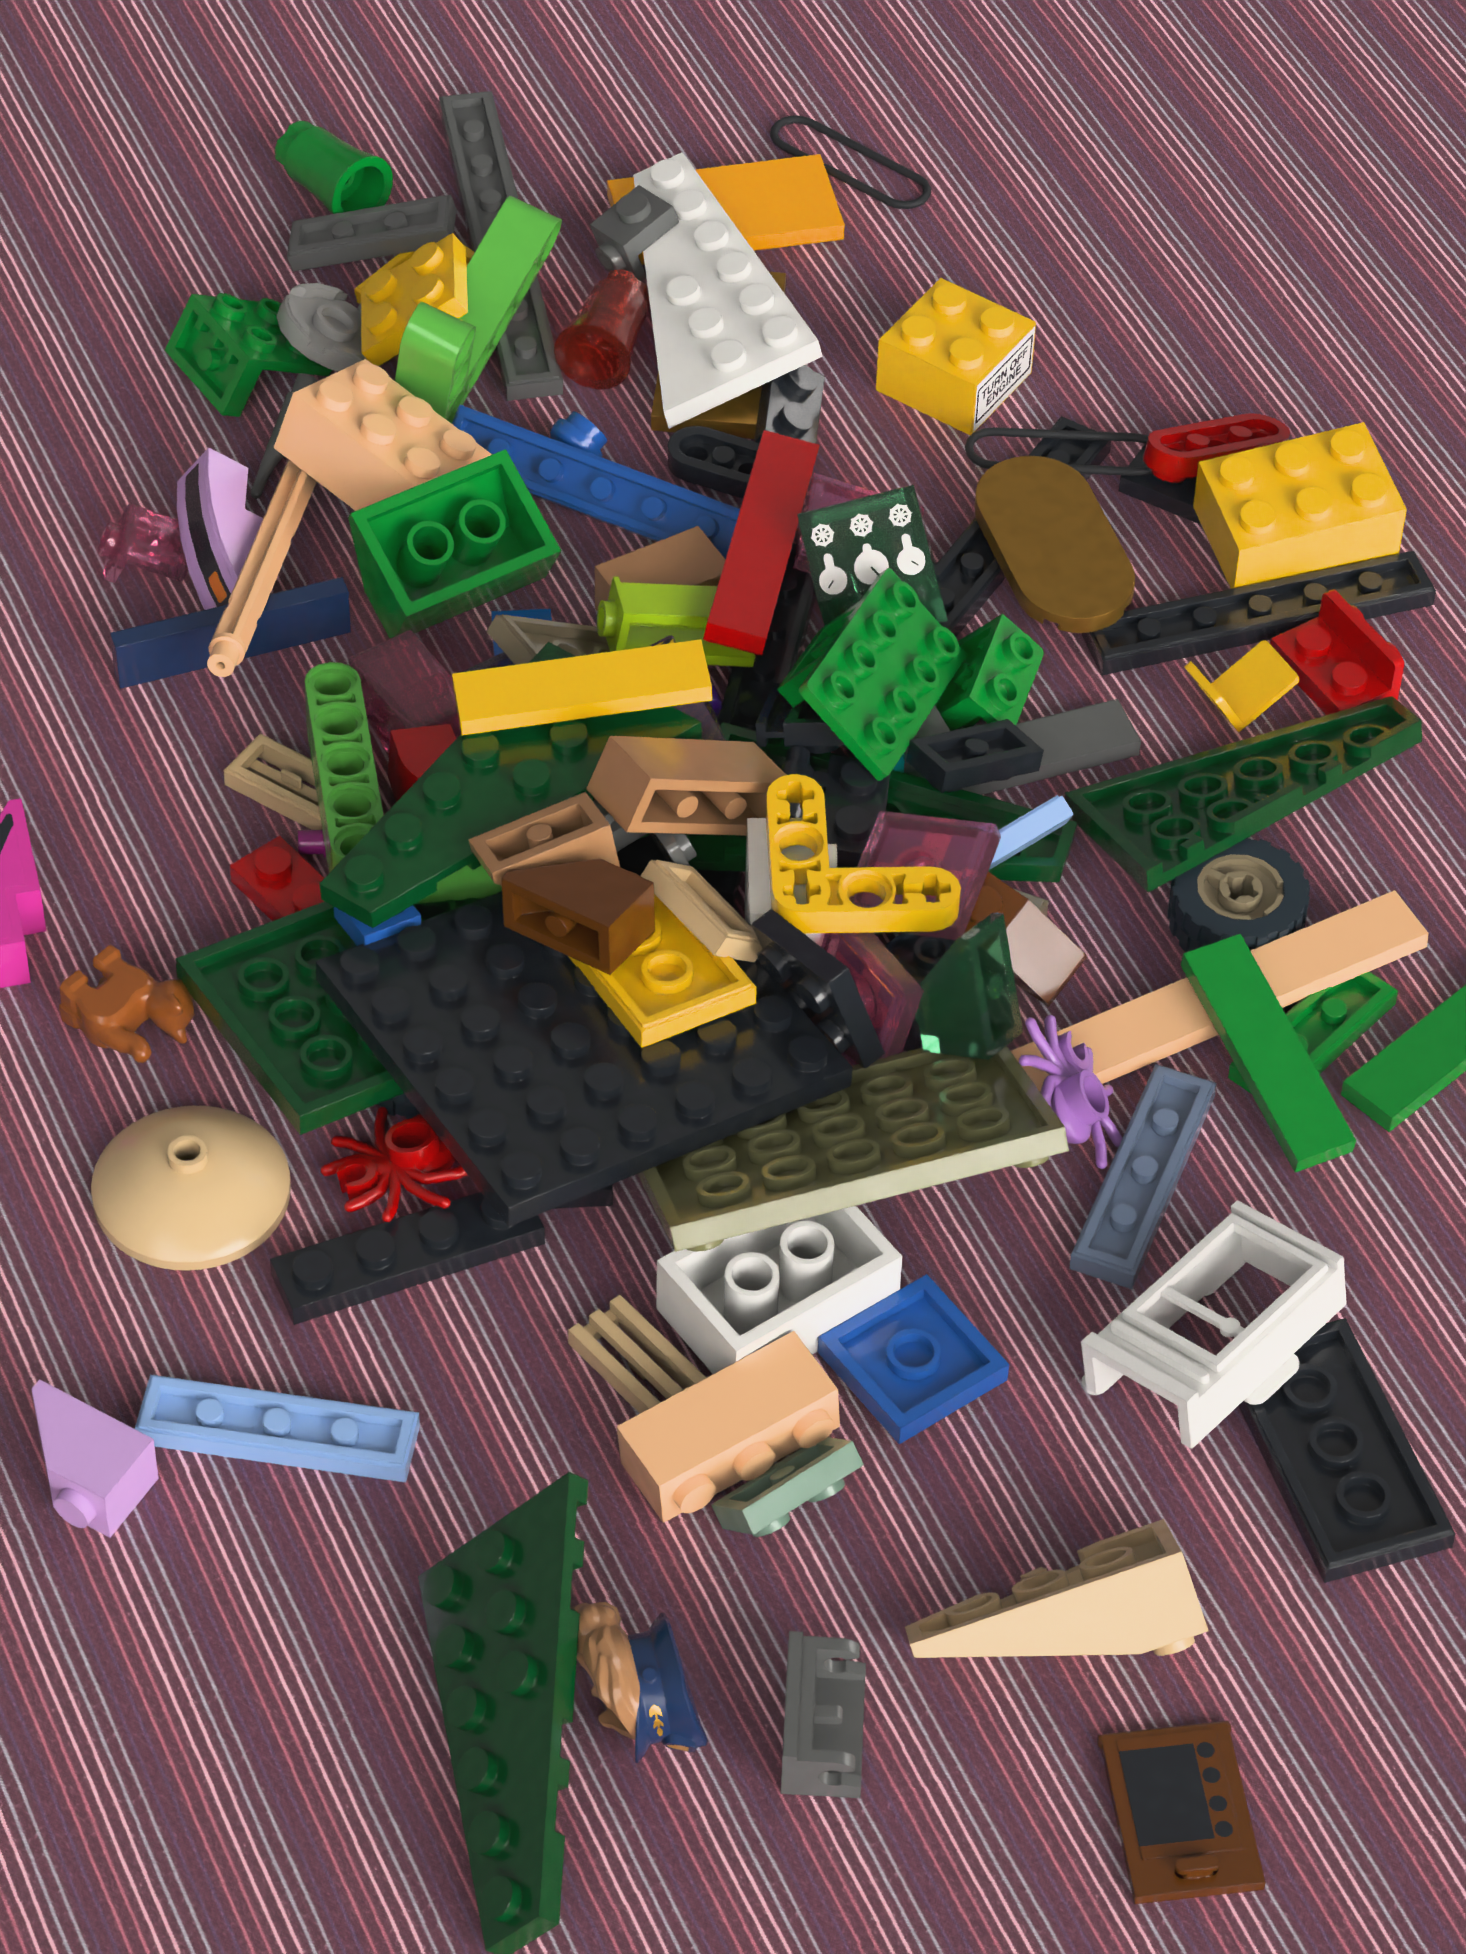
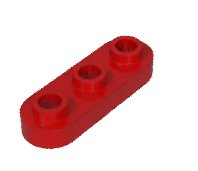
M1254 413L1155 430L1148 436L1143 461L1152 469V473L1157 478L1173 483L1182 482L1186 478L1197 476L1198 463L1200 461L1287 441L1290 437V430L1284 423L1275 418Z

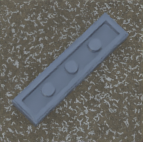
M1155 1064L1072 1251L1069 1269L1133 1289L1214 1100L1217 1083Z

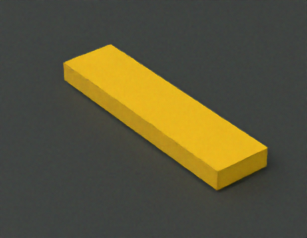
M701 639L452 674L453 690L462 735L712 701V684Z

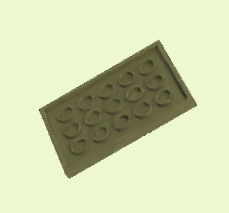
M991 1030L880 1058L866 1069L859 1064L852 1065V1083L850 1087L638 1173V1176L674 1251L687 1249L700 1252L719 1246L724 1239L1009 1166L1029 1168L1041 1165L1050 1156L1069 1151L1065 1126L996 1030Z

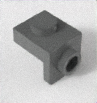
M638 185L593 221L590 227L599 246L595 249V253L602 266L614 276L620 273L637 285L646 278V274L638 255L679 223L673 206Z

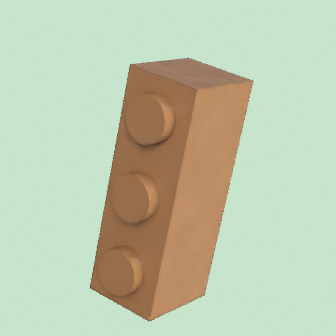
M610 736L586 790L626 832L747 836V818H766L768 787L774 780L786 774L754 742Z

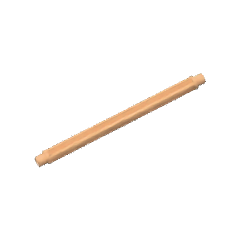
M288 460L235 583L228 600V607L224 610L210 642V656L207 666L210 672L216 676L226 677L231 675L235 666L243 661L256 630L257 620L263 613L290 548L291 539L297 531L317 481L290 460Z

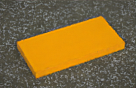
M821 154L695 169L754 251L844 239L845 224ZM634 177L607 180V196L611 207L635 188ZM642 252L638 255V257L640 259L641 264L645 265L644 255Z

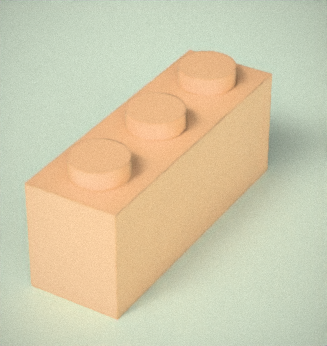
M795 1331L616 1426L621 1464L664 1523L681 1513H692L700 1510L717 1493L741 1480H753L766 1473L774 1462L800 1448L816 1446L817 1443L825 1440L833 1430L840 1427L838 1389Z

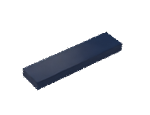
M343 577L270 594L263 613L257 620L256 630L243 659L351 633L349 591ZM228 604L110 633L114 674L120 689L208 668L209 645Z

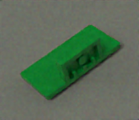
M887 568L877 576L858 603L817 632L777 690L793 708L805 700L873 777L881 781L890 775L909 746L910 740L915 737L965 660L966 653L959 646L954 634L946 627L941 626L920 602L915 590L908 583L902 581L892 569Z

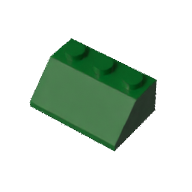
M506 449L352 512L348 517L364 592L392 643L546 578L561 553L558 543Z

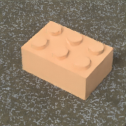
M366 359L294 392L274 445L275 450L355 511L492 455L476 443L470 434L456 428L435 412L426 401L415 397L390 378L384 369L370 363Z

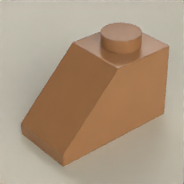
M586 792L468 839L471 851L493 882L501 886V878L508 871L599 858L620 867L611 826Z

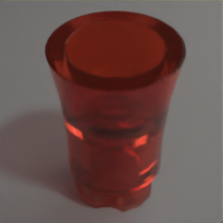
M620 269L611 270L607 278L600 280L592 287L575 318L559 334L555 342L554 354L556 361L568 378L581 386L596 390L616 387L626 379L631 367L633 350L648 313L650 301L647 284L639 281L632 272Z

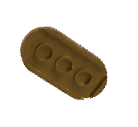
M1041 456L1014 457L989 468L980 478L976 487L975 516L1022 609L1031 618L1042 624L1045 618L1050 622L1058 623V630L1071 633L1094 632L1115 624L1124 615L1125 608L1129 603L1131 604L1134 595L1135 573L1129 558L1086 479L1071 466L1061 461Z

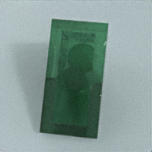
M992 912L959 937L919 985L922 992L914 1013L919 1024L924 1052L989 1060L1023 1033L1004 914Z

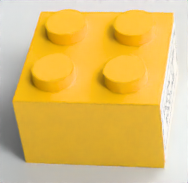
M940 278L879 339L876 391L971 435L1032 373L1036 322Z

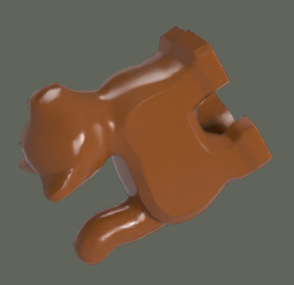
M112 944L108 945L93 958V967L102 972L103 975L97 987L89 986L87 976L79 969L65 979L59 987L61 998L59 1011L62 1021L68 1026L82 1030L89 1041L97 1047L111 1048L120 1053L129 1054L138 1063L146 1062L152 1054L151 1047L143 1036L134 1032L149 1018L155 1026L163 1030L175 1041L181 1044L187 1042L185 1028L195 1016L194 998L190 995L182 980L156 981L145 970L125 962L121 958L120 950Z

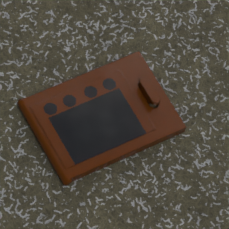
M1229 1721L1098 1735L1097 1745L1102 1752L1134 1905L1264 1890L1266 1884L1232 1742V1729ZM1175 1874L1184 1875V1878H1178Z

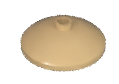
M195 1105L158 1111L133 1122L123 1129L101 1153L95 1165L91 1183L94 1213L98 1224L108 1239L121 1251L140 1262L171 1270L213 1268L230 1263L252 1252L265 1242L279 1226L286 1213L291 1192L290 1170L286 1156L271 1133L254 1120L237 1112L219 1107Z

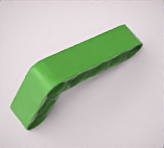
M509 196L467 265L468 313L460 318H456L429 304L420 302L410 317L400 343L395 381L415 397L426 401L435 412L451 424L459 404H464L551 252L560 231L562 219L513 196Z
M337 662L319 664L310 669L305 678L306 727L329 873L384 816L360 676L351 666ZM467 865L437 882V891L416 904L446 900H465L467 898H485L501 892L502 886L493 882L482 865L474 870Z

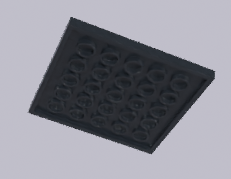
M649 836L636 840L617 852L620 868L634 872L641 876L651 860L667 861ZM502 891L421 921V924L418 926L407 927L397 934L368 945L360 944L316 961L317 982L366 1042L384 1068L391 1074L394 1081L508 1227L846 1089L852 1083L853 1067L785 989L766 972L758 959L755 962L734 959L756 986V1004L641 1048L611 1008L595 991L594 986L580 968L576 967L567 955L504 926Z

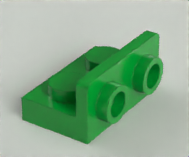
M1001 614L958 641L959 646L966 653V658L935 704L950 731L960 727H972L981 718L986 723L1009 719L1014 725H1017L1044 651L1029 635L1024 633L1004 614Z

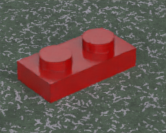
M280 835L230 864L231 882L271 921L324 902L321 900L319 886L324 877Z

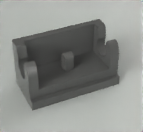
M789 1631L781 1794L860 1798L866 1663L851 1661V1659H858L860 1657V1644L846 1638L803 1636V1632ZM830 1658H843L846 1660L835 1661L831 1660Z

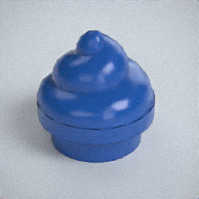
M572 411L566 420L559 418L550 429L551 439L603 457L601 449L608 442L607 438L591 421L578 412Z

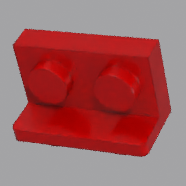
M1335 589L1322 595L1319 617L1271 638L1270 645L1299 676L1297 685L1326 715L1390 696L1398 700L1405 664L1399 650L1392 643L1386 642L1365 620L1361 611L1357 607L1350 605Z

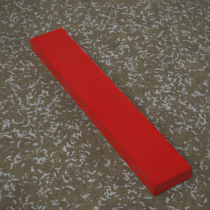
M763 430L708 617L703 640L757 655L763 654L814 469L819 444Z

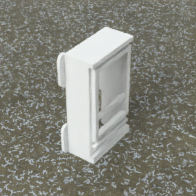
M1237 1200L1231 1205V1214L1111 1323L1098 1334L1091 1332L1081 1341L1085 1375L1082 1377L1083 1390L1091 1395H1099L1107 1391L1123 1375L1129 1377L1177 1405L1181 1443L1192 1449L1241 1402L1245 1401L1253 1405L1265 1402L1298 1371L1299 1359L1294 1353L1346 1305L1344 1257ZM1247 1262L1290 1287L1246 1328H1243L1237 1319L1225 1318L1201 1305L1198 1301L1204 1296L1214 1293ZM1189 1311L1219 1328L1223 1336L1235 1338L1217 1355H1214L1169 1330V1328Z

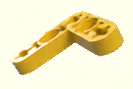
M799 774L781 776L768 787L766 830L771 909L802 933L932 932L951 926L958 918L961 886L958 879L951 872L931 866L829 868L825 800L822 787L814 779ZM789 803H800L802 821L790 822ZM799 845L811 849L815 854L806 860L798 861L785 857L781 852L789 846ZM806 884L807 904H796L794 885ZM869 892L878 895L883 902L875 907L864 908L853 904L849 898L856 893ZM896 895H903L902 904H895ZM925 896H935L936 902H926Z

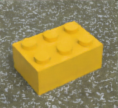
M1364 422L1198 463L1193 508L1231 589L1399 554L1407 509Z

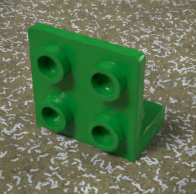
M219 293L217 296L191 294L164 351L221 415L240 417L262 370L330 376L331 369L307 358L294 348L281 332L277 320L280 302L269 298H262L260 302L242 300L226 293Z

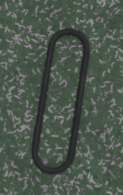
M797 115L787 116L776 121L771 127L770 137L773 143L795 157L809 156V154L781 140L778 136V131L788 124H804L921 185L923 193L920 197L910 201H899L824 163L827 174L888 206L897 209L917 208L926 203L931 195V187L928 181L918 173L811 118Z
M992 427L983 428L972 433L967 438L965 451L967 457L974 464L989 469L1002 461L985 460L974 452V443L983 437L1006 436L1124 441L1147 444L1148 435ZM1067 464L1080 474L1127 476L1152 474V469L1148 466L1121 467Z

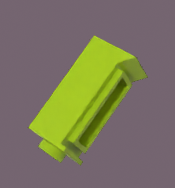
M613 576L608 601L601 600L599 603L597 631L600 637H606L610 652L655 646L669 638H672L674 643L701 639L707 665L753 667L755 660L753 653L703 640L718 586L620 582L619 577Z

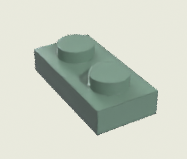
M827 1437L825 1440L817 1443L816 1446L799 1449L772 1466L766 1473L746 1482L711 1504L722 1529L752 1534L753 1537H762L785 1526L790 1521L788 1513L806 1501H821L839 1492L845 1486L843 1478L864 1464L852 1440Z

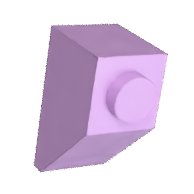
M39 1379L31 1390L53 1508L71 1525L78 1528L89 1526L111 1538L159 1479L154 1439Z

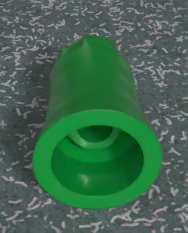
M297 121L290 124L285 134L277 140L275 159L284 165V169L291 179L307 189L331 214L384 206L387 203L393 186V173L390 165L384 159L359 150L339 139L325 128L314 126L308 121Z

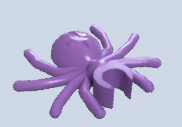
M1048 1015L1044 1019L1046 1039L1040 1031L1036 1020L1032 1017L1027 1018L1025 1025L1044 1058L1036 1055H1021L1019 1064L1021 1066H1032L1049 1074L1044 1079L1040 1093L1065 1126L1067 1142L1070 1144L1084 1143L1089 1139L1091 1133L1095 1145L1096 1165L1099 1169H1104L1107 1166V1149L1102 1127L1114 1146L1119 1147L1122 1140L1121 1134L1108 1116V1097L1113 1093V1087L1111 1085L1103 1086L1098 1077L1093 1073V1052L1091 1048L1086 1047L1085 1043L1072 1048L1071 1031L1059 1036L1057 1035L1055 1016Z

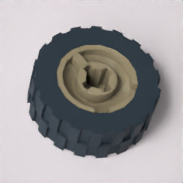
M1246 838L1172 879L1167 919H1170V932L1173 937L1176 936L1179 940V946L1185 952L1240 933L1251 951L1305 928L1310 899V885L1308 879H1305L1303 876L1304 869L1299 862L1295 863L1290 858L1291 854L1282 848L1279 850L1271 846V842L1262 839L1257 841Z

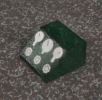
M914 485L797 514L824 625H827L858 603L877 576L887 568L892 569L902 581L908 583L915 590L920 602L939 623L948 621L941 583Z

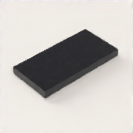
M1346 1318L1326 1323L1294 1353L1299 1359V1369L1273 1395L1261 1404L1253 1405L1243 1401L1238 1405L1324 1583L1452 1548L1456 1535Z

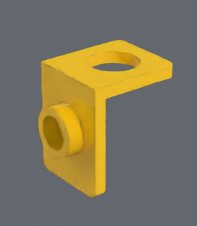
M1266 640L1258 643L1212 683L1207 680L1192 661L1184 666L1204 694L1238 732L1242 731L1299 682V676Z

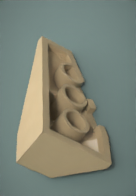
M1164 1519L1098 1541L1078 1550L1077 1553L1081 1563L1066 1571H1047L1046 1568L1039 1567L1020 1576L1021 1581L1012 1587L1013 1594L1003 1599H1000L997 1593L978 1594L905 1626L914 1658L1143 1654L1152 1650L1155 1655L1164 1656L1190 1647L1195 1642L1194 1636L1209 1630L1183 1553Z

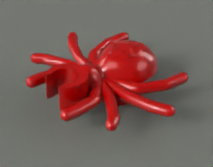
M385 1107L378 1108L374 1121V1136L377 1149L370 1144L347 1136L337 1135L331 1139V1144L334 1147L347 1148L358 1154L324 1164L320 1169L321 1174L327 1177L337 1173L342 1194L347 1192L349 1198L345 1202L344 1208L350 1213L375 1203L386 1194L389 1188L387 1207L381 1217L384 1222L392 1221L397 1213L401 1184L408 1192L428 1204L445 1209L451 1204L449 1198L433 1193L416 1182L424 1185L457 1180L468 1175L461 1165L450 1169L456 1159L421 1114L396 1123L386 1133L385 1122L388 1110Z

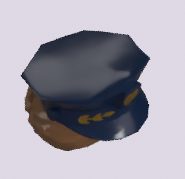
M607 1602L581 1603L573 1607V1609L580 1613L577 1659L594 1683L591 1689L592 1696L602 1700L607 1707V1710L598 1716L599 1722L602 1726L614 1729L623 1736L635 1740V1763H639L650 1745L662 1742L669 1749L694 1753L698 1747L706 1746L708 1739L700 1722L667 1615L661 1612L648 1631L627 1635L620 1626L621 1617L617 1607Z

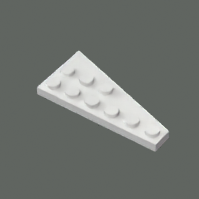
M683 152L669 159L659 161L655 165L633 175L635 187L640 185L672 205L679 220L678 224L643 251L663 410L669 429L822 357L819 341Z

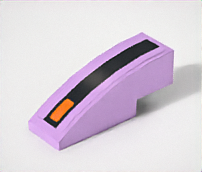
M209 447L177 481V516L180 539L190 576L204 610L229 604L230 595L263 520L262 517L245 509L248 467Z

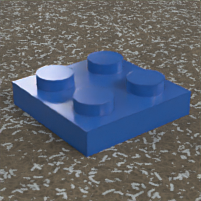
M927 1274L818 1337V1354L898 1444L903 1443L1008 1380L1009 1363Z

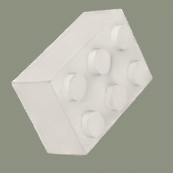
M857 1206L724 1239L719 1246L710 1250L694 1252L685 1249L667 1254L657 1260L656 1309L712 1374L795 1331L813 1355L818 1352V1337L900 1290L902 1255Z

